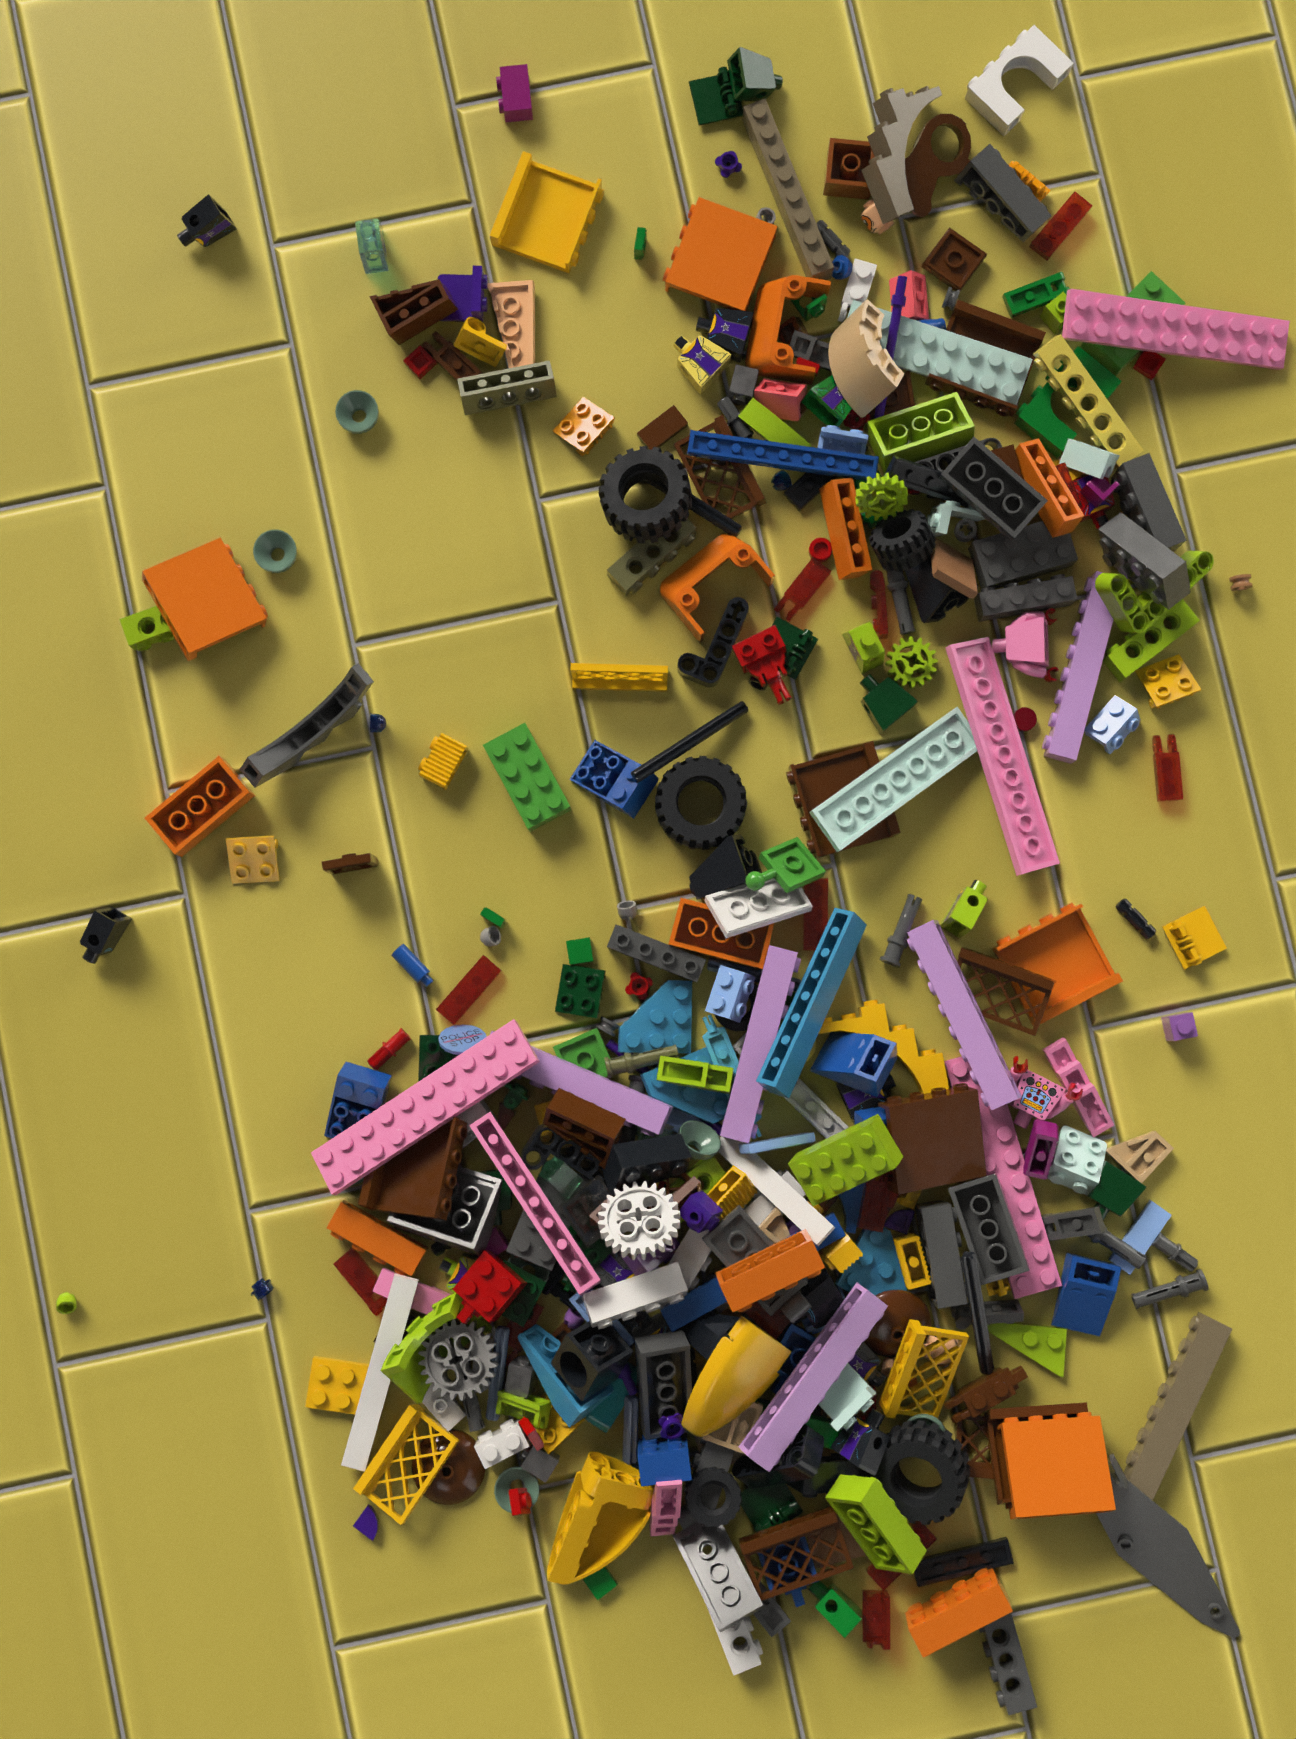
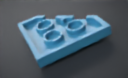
M667 980L619 1027L618 1052L642 1053L676 1044L678 1053H691L692 981Z
M707 1047L680 1058L714 1065ZM658 1067L640 1075L648 1096L710 1124L724 1119L729 1101L725 1093L657 1081Z
M867 1219L855 1242L856 1246L863 1253V1257L855 1260V1263H852L851 1267L848 1266L844 1273H839L835 1285L848 1293L856 1282L873 1295L888 1290L907 1291L891 1231L873 1220Z

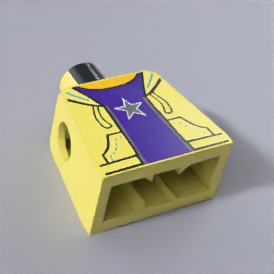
M701 335L692 343L683 336H680L673 345L681 353L677 359L678 368L700 395L731 363V354Z

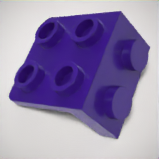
M473 265L472 275L440 274L438 279L447 287L458 307L457 311L440 321L465 322L468 317H474L483 322V312H487V297H484V289H488V275H484L483 267Z

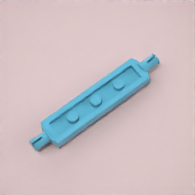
M711 1014L708 1015L711 1025H709L707 1017L702 1018L707 1028V1032L702 1038L714 1065L734 1068L733 1086L739 1061L725 1027H716ZM756 1114L754 1124H757L756 1122L762 1118L761 1115ZM757 1128L756 1132L757 1137L762 1136L759 1128Z

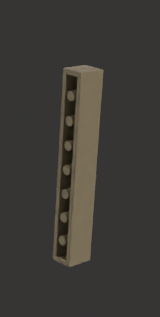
M762 99L743 107L742 121L804 274L810 278L829 280L832 278L834 270L833 263L767 101Z
M1200 1312L1191 1319L1189 1323L1190 1331L1187 1337L1183 1338L1179 1344V1354L1176 1361L1173 1360L1168 1368L1169 1376L1166 1382L1162 1383L1158 1389V1399L1155 1406L1152 1405L1147 1413L1148 1421L1145 1427L1141 1428L1137 1434L1136 1440L1138 1442L1134 1451L1131 1450L1126 1458L1127 1466L1123 1473L1127 1480L1152 1500L1232 1331V1328Z

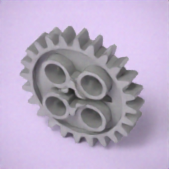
M455 1318L451 1324L448 1321L443 1324V1328L441 1326L435 1330L436 1333L432 1332L428 1336L430 1340H424L421 1343L426 1347V1349L419 1351V1354L424 1356L425 1359L418 1362V1364L426 1367L421 1372V1375H429L425 1383L433 1382L435 1384L432 1389L433 1392L439 1388L442 1389L441 1397L450 1393V1400H453L458 1394L460 1400L463 1401L467 1393L470 1398H473L475 1390L479 1394L484 1391L482 1384L487 1387L491 1384L488 1377L493 1378L496 1376V1373L491 1368L499 1366L498 1362L493 1361V1358L497 1357L499 1353L492 1352V1348L497 1343H489L488 1340L491 1338L492 1333L484 1335L485 1326L477 1329L476 1320L468 1325V1323L463 1324L462 1322L459 1324V1320ZM462 1336L469 1338L470 1348L462 1346ZM451 1337L454 1339V1344L450 1341ZM440 1345L447 1348V1357L440 1355L438 1350ZM462 1356L463 1360L456 1361L455 1357ZM471 1360H475L476 1362H478V1372H474L473 1370H471ZM448 1369L455 1371L457 1375L456 1381L448 1378ZM464 1373L468 1377L467 1380H465L463 1377Z

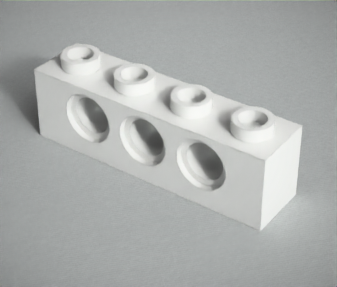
M711 1616L733 1676L761 1665L760 1655L763 1654V1650L759 1640H754L750 1632L754 1630L750 1617L743 1619L720 1633ZM737 1637H744L746 1639L743 1645H736L733 1641Z

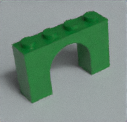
M1077 346L1073 352L1108 400L1122 381ZM1060 360L1062 363L1058 370L1054 368L1057 372H1061L1064 367L1062 360ZM1070 378L1067 386L1077 388V381L1074 378ZM1047 382L1044 387L1039 385L1030 396L1033 399L1028 405L1024 402L1015 413L1018 418L1014 424L1033 440L1039 438L1044 448L1058 459L1064 452L1068 439H1074L1077 433L1054 414L1050 400L1051 394L1055 390Z

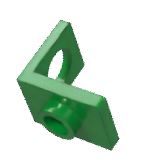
M826 294L819 298L810 297L813 302L808 304L806 308L800 305L799 300L801 298L797 300L790 299V301L805 322H807L811 318L819 317L825 311L828 298Z

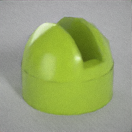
M65 1292L59 1295L56 1301L57 1312L70 1314L76 1310L77 1301L73 1294Z

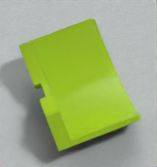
M457 1293L451 1294L433 1304V1310L425 1317L421 1318L418 1316L406 1328L408 1334L399 1346L397 1344L393 1345L380 1370L417 1404L422 1403L431 1383H425L429 1375H421V1372L426 1367L418 1364V1362L425 1359L424 1356L419 1354V1351L426 1349L421 1343L424 1340H430L428 1336L432 1332L436 1333L435 1330L440 1326L443 1328V1324L449 1321L451 1324L452 1320L464 1308L461 1304L463 1299ZM474 1315L468 1322V1325L476 1320L477 1329L485 1326L483 1334L490 1332L492 1328L482 1316L477 1318ZM462 1336L461 1344L464 1347L470 1340ZM451 1337L450 1341L454 1344V1339ZM440 1345L438 1349L440 1355L447 1357V1348Z

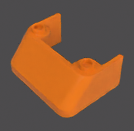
M791 275L762 284L757 292L745 367L759 370L758 376L812 385L816 368L792 364L794 358L793 349L785 343L777 342L784 300H797L802 296L819 298L823 294H826L828 297L831 281Z
M728 533L720 534L665 578L660 585L661 597L699 643L704 640V631L690 615L699 605V596L693 589L729 559L739 568H747L751 565L768 587L774 581L775 574L754 549L736 536Z

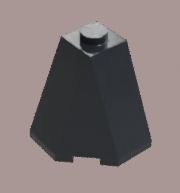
M931 555L918 566L905 571L923 623L940 621L946 617L944 612L951 610L955 606L957 608L961 607L969 599L967 596L933 577Z
M741 834L728 836L690 875V890L697 900L704 899L707 895L745 884L746 876L750 872L757 871L762 873L756 854L753 850H748L743 846L745 840Z
M707 1312L677 1330H683L689 1344L708 1360L722 1337L730 1339L728 1333L740 1317Z

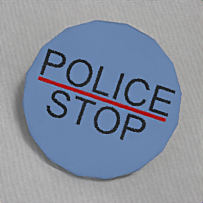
M462 1024L444 1029L440 1033L438 1041L440 1047L445 1051L460 1055L487 1036L478 1027Z

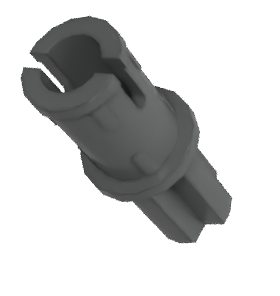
M729 397L722 398L717 405L728 420L727 425L732 426L739 437L751 438L754 432L738 417L740 413Z
M1161 1232L1152 1243V1246L1168 1256V1260H1174L1187 1271L1192 1272L1197 1267L1198 1260L1183 1250L1179 1243L1175 1244Z

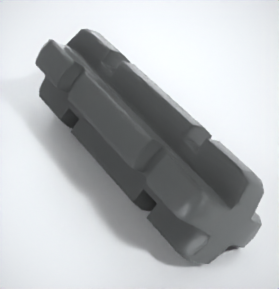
M819 220L816 224L827 247L832 252H836V256L843 255L848 257L850 249L846 245H842L841 239L831 228H827L828 225L823 220Z

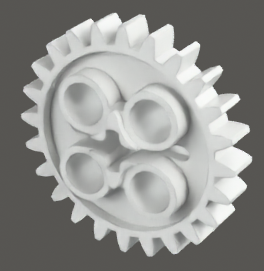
M636 1181L633 1182L632 1188L623 1184L624 1191L622 1192L615 1188V1197L607 1195L608 1204L602 1203V1212H598L600 1220L598 1221V1227L601 1230V1238L605 1239L606 1246L612 1245L614 1254L621 1249L622 1258L631 1253L632 1260H635L637 1254H641L642 1259L645 1260L646 1253L649 1252L653 1257H656L655 1250L657 1249L664 1253V1244L672 1246L671 1237L677 1238V1229L681 1227L679 1220L681 1219L680 1211H678V1203L673 1202V1195H666L665 1188L657 1191L655 1183L650 1188H647L646 1181L643 1182L641 1187H638ZM648 1206H655L653 1209L646 1208ZM624 1209H629V1210H630V1211H628V1212H620V1211H622V1210H624ZM651 1228H657V1229H658L657 1231H654V1232L648 1231V1230L651 1229ZM627 1231L633 1232V1233L630 1234V1235H624V1234H623V1233H625V1232H627Z

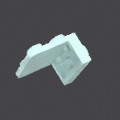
M955 501L940 502V505L932 507L930 515L926 517L935 537L947 534L951 516L961 519L967 518L975 522L985 520L971 506L969 508H962L960 503Z
M1064 1125L1059 1132V1141H1057L1048 1179L1055 1184L1071 1188L1076 1193L1088 1195L1099 1184L1107 1149L1106 1142Z
M847 1363L841 1371L840 1377L831 1385L819 1406L832 1418L833 1422L831 1425L837 1432L842 1428L847 1431L857 1421L854 1416L860 1410L865 1413L874 1404L872 1398L877 1393Z

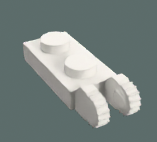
M859 259L854 260L852 272L841 302L842 308L838 321L843 322L847 314V307H851L853 300L863 303L867 299L877 268L876 264Z

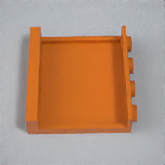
M699 197L696 205L692 204L690 207L688 226L683 225L679 236V239L682 241L680 246H675L671 256V260H673L671 268L667 267L663 276L665 291L669 292L670 287L731 310L747 311L774 243L778 226Z
M221 537L142 571V582L187 661L197 658V652L259 624L262 628L266 625L268 614L265 607L257 602L253 586L246 583L240 564L236 565L232 558L233 552L230 546L224 544Z
M1072 902L1060 908V914L1053 917L1051 913L1039 919V925L1032 928L1029 924L1019 929L1018 936L1011 939L1008 935L996 941L998 946L992 949L999 960L1056 980L1040 1024L1123 982L1120 974L1114 973L1080 909L1083 907L1082 904L1074 906ZM1011 981L1010 984L1015 994L1022 993L1019 984ZM1023 985L1025 991L1032 989ZM1038 990L1027 993L1033 1007L1043 1002L1045 993ZM1024 995L1018 997L1024 1011L1029 1009L1030 1007ZM1040 1007L1034 1009L1037 1015ZM1029 1011L1026 1014L1032 1026H1034L1036 1020L1032 1012Z
M1091 1412L1077 1413V1417L1068 1418L1067 1414L1052 1415V1419L1043 1420L1042 1415L1030 1416L1028 1421H1019L1018 1417L1003 1419L1004 1423L999 1424L997 1430H1001L1010 1487L1012 1508L1009 1509L1010 1520L1105 1513L1116 1510L1100 1416H1092Z

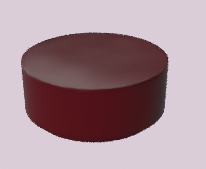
M1019 708L1013 714L1017 729L1020 732H1027L1036 725L1037 716L1030 708Z

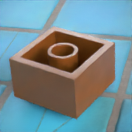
M830 138L827 150L823 195L869 200L871 193L862 173V169L870 165L869 160L875 157L869 141Z

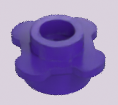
M734 151L725 152L721 157L718 156L715 159V165L719 166L721 176L724 178H728L730 174L740 172L742 169V164L738 162Z
M675 1413L673 1416H662L659 1419V1425L662 1428L660 1432L662 1438L677 1439L684 1433L685 1429L681 1425L683 1416L680 1413Z

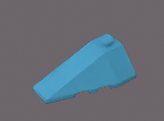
M537 1324L518 1335L517 1338L554 1409L569 1428L585 1418L614 1392L613 1387L608 1385L581 1401L550 1364L561 1345L560 1341Z

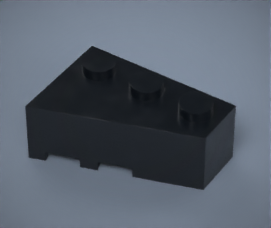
M682 1134L613 1144L603 1176L611 1196L615 1197L614 1189L616 1188L620 1192L624 1191L623 1184L632 1188L633 1182L636 1181L638 1187H641L643 1182L646 1181L647 1186L685 1173L692 1157Z
M831 1453V1456L821 1457L819 1470L814 1477L786 1484L802 1493L803 1497L815 1498L819 1493L827 1495L840 1474L869 1478L872 1474L858 1468L839 1453Z

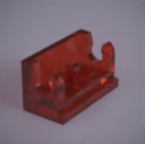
M862 1590V1641L870 1649H873V1645H881L883 1650H890V1596L887 1590Z

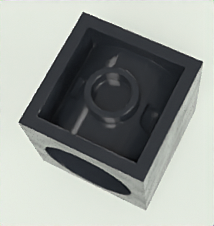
M589 1321L566 1334L550 1364L578 1398L583 1401L616 1381L634 1351L612 1325L603 1329H599L598 1326L592 1328Z

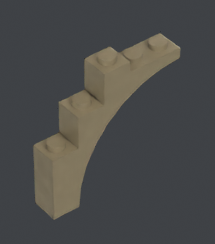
M925 86L917 90L915 95L912 91L905 93L904 88L896 91L890 88L880 93L881 98L872 103L880 124L874 127L875 132L867 136L875 157L869 160L870 165L862 169V173L883 224L898 219L914 210L905 174L907 139L912 124L920 111L926 105L942 96L939 86L929 89V86Z

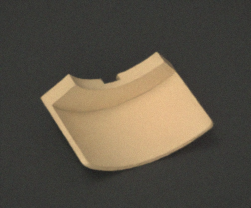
M868 299L833 332L828 349L829 364L835 383L844 399L860 417H865L894 391L905 374L892 360L887 349H882L881 326L884 314Z

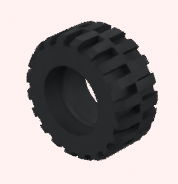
M640 446V450L634 451L633 448L626 450V455H617L614 458L615 463L607 465L605 468L607 474H602L600 479L599 497L606 520L618 535L623 533L624 539L629 541L636 538L637 543L645 544V540H651V543L658 542L660 537L667 539L671 537V531L677 532L682 527L681 521H687L689 517L688 510L692 508V491L688 474L679 459H674L673 454L665 451L663 454L661 448L653 447L652 450H648L647 446ZM641 481H657L668 489L664 500L656 507L648 510H636L624 503L628 490Z
M699 756V758L689 757L685 758V761L681 763L677 762L663 775L655 796V810L658 822L664 829L665 834L675 840V843L694 850L695 848L707 850L711 847H718L728 836L734 835L743 822L747 808L745 786L742 785L738 773L735 774L731 766L728 764L724 765L719 759L706 758L707 756ZM696 781H705L713 784L723 797V810L720 816L714 822L707 825H694L685 820L679 811L678 798L681 791L688 784Z
M918 1420L916 1424H913L912 1421H906L902 1427L896 1425L891 1428L890 1433H886L889 1436V1442L876 1475L871 1477L878 1479L882 1483L885 1492L894 1500L895 1506L908 1519L909 1523L915 1524L916 1521H921V1525H930L931 1520L934 1523L942 1522L945 1516L950 1517L955 1513L956 1508H959L969 1483L970 1466L967 1464L969 1460L965 1451L961 1452L962 1444L958 1439L953 1440L951 1438V1432L947 1429L945 1431L938 1429L940 1425L932 1423L931 1426L926 1425V1421ZM907 1457H918L928 1461L939 1472L942 1483L934 1487H922L912 1483L902 1473L899 1461Z

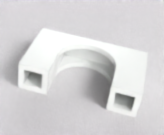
M1035 25L1028 31L1023 30L1012 46L1008 45L1002 50L999 59L995 62L993 60L990 61L984 68L983 74L980 77L975 76L967 85L968 90L965 99L1003 136L1020 122L1024 109L1005 91L1001 76L1011 69L1025 68L1034 72L1053 90L1069 75L1074 64Z

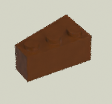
M440 279L413 285L410 289L402 291L393 290L390 291V294L382 296H369L388 335L398 345H401L458 310L452 295Z
M558 1088L546 1108L543 1124L567 1142L570 1139L582 1147L580 1151L583 1154L587 1155L590 1153L601 1161L599 1166L605 1169L612 1145L618 1144L626 1119L571 1092Z

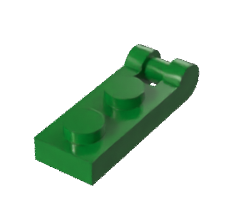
M1059 272L1004 293L1002 298L1010 317L1013 318L1047 305L1062 292L1067 295V290L1070 288L1066 287L1064 273ZM1051 286H1056L1057 291L1053 292Z

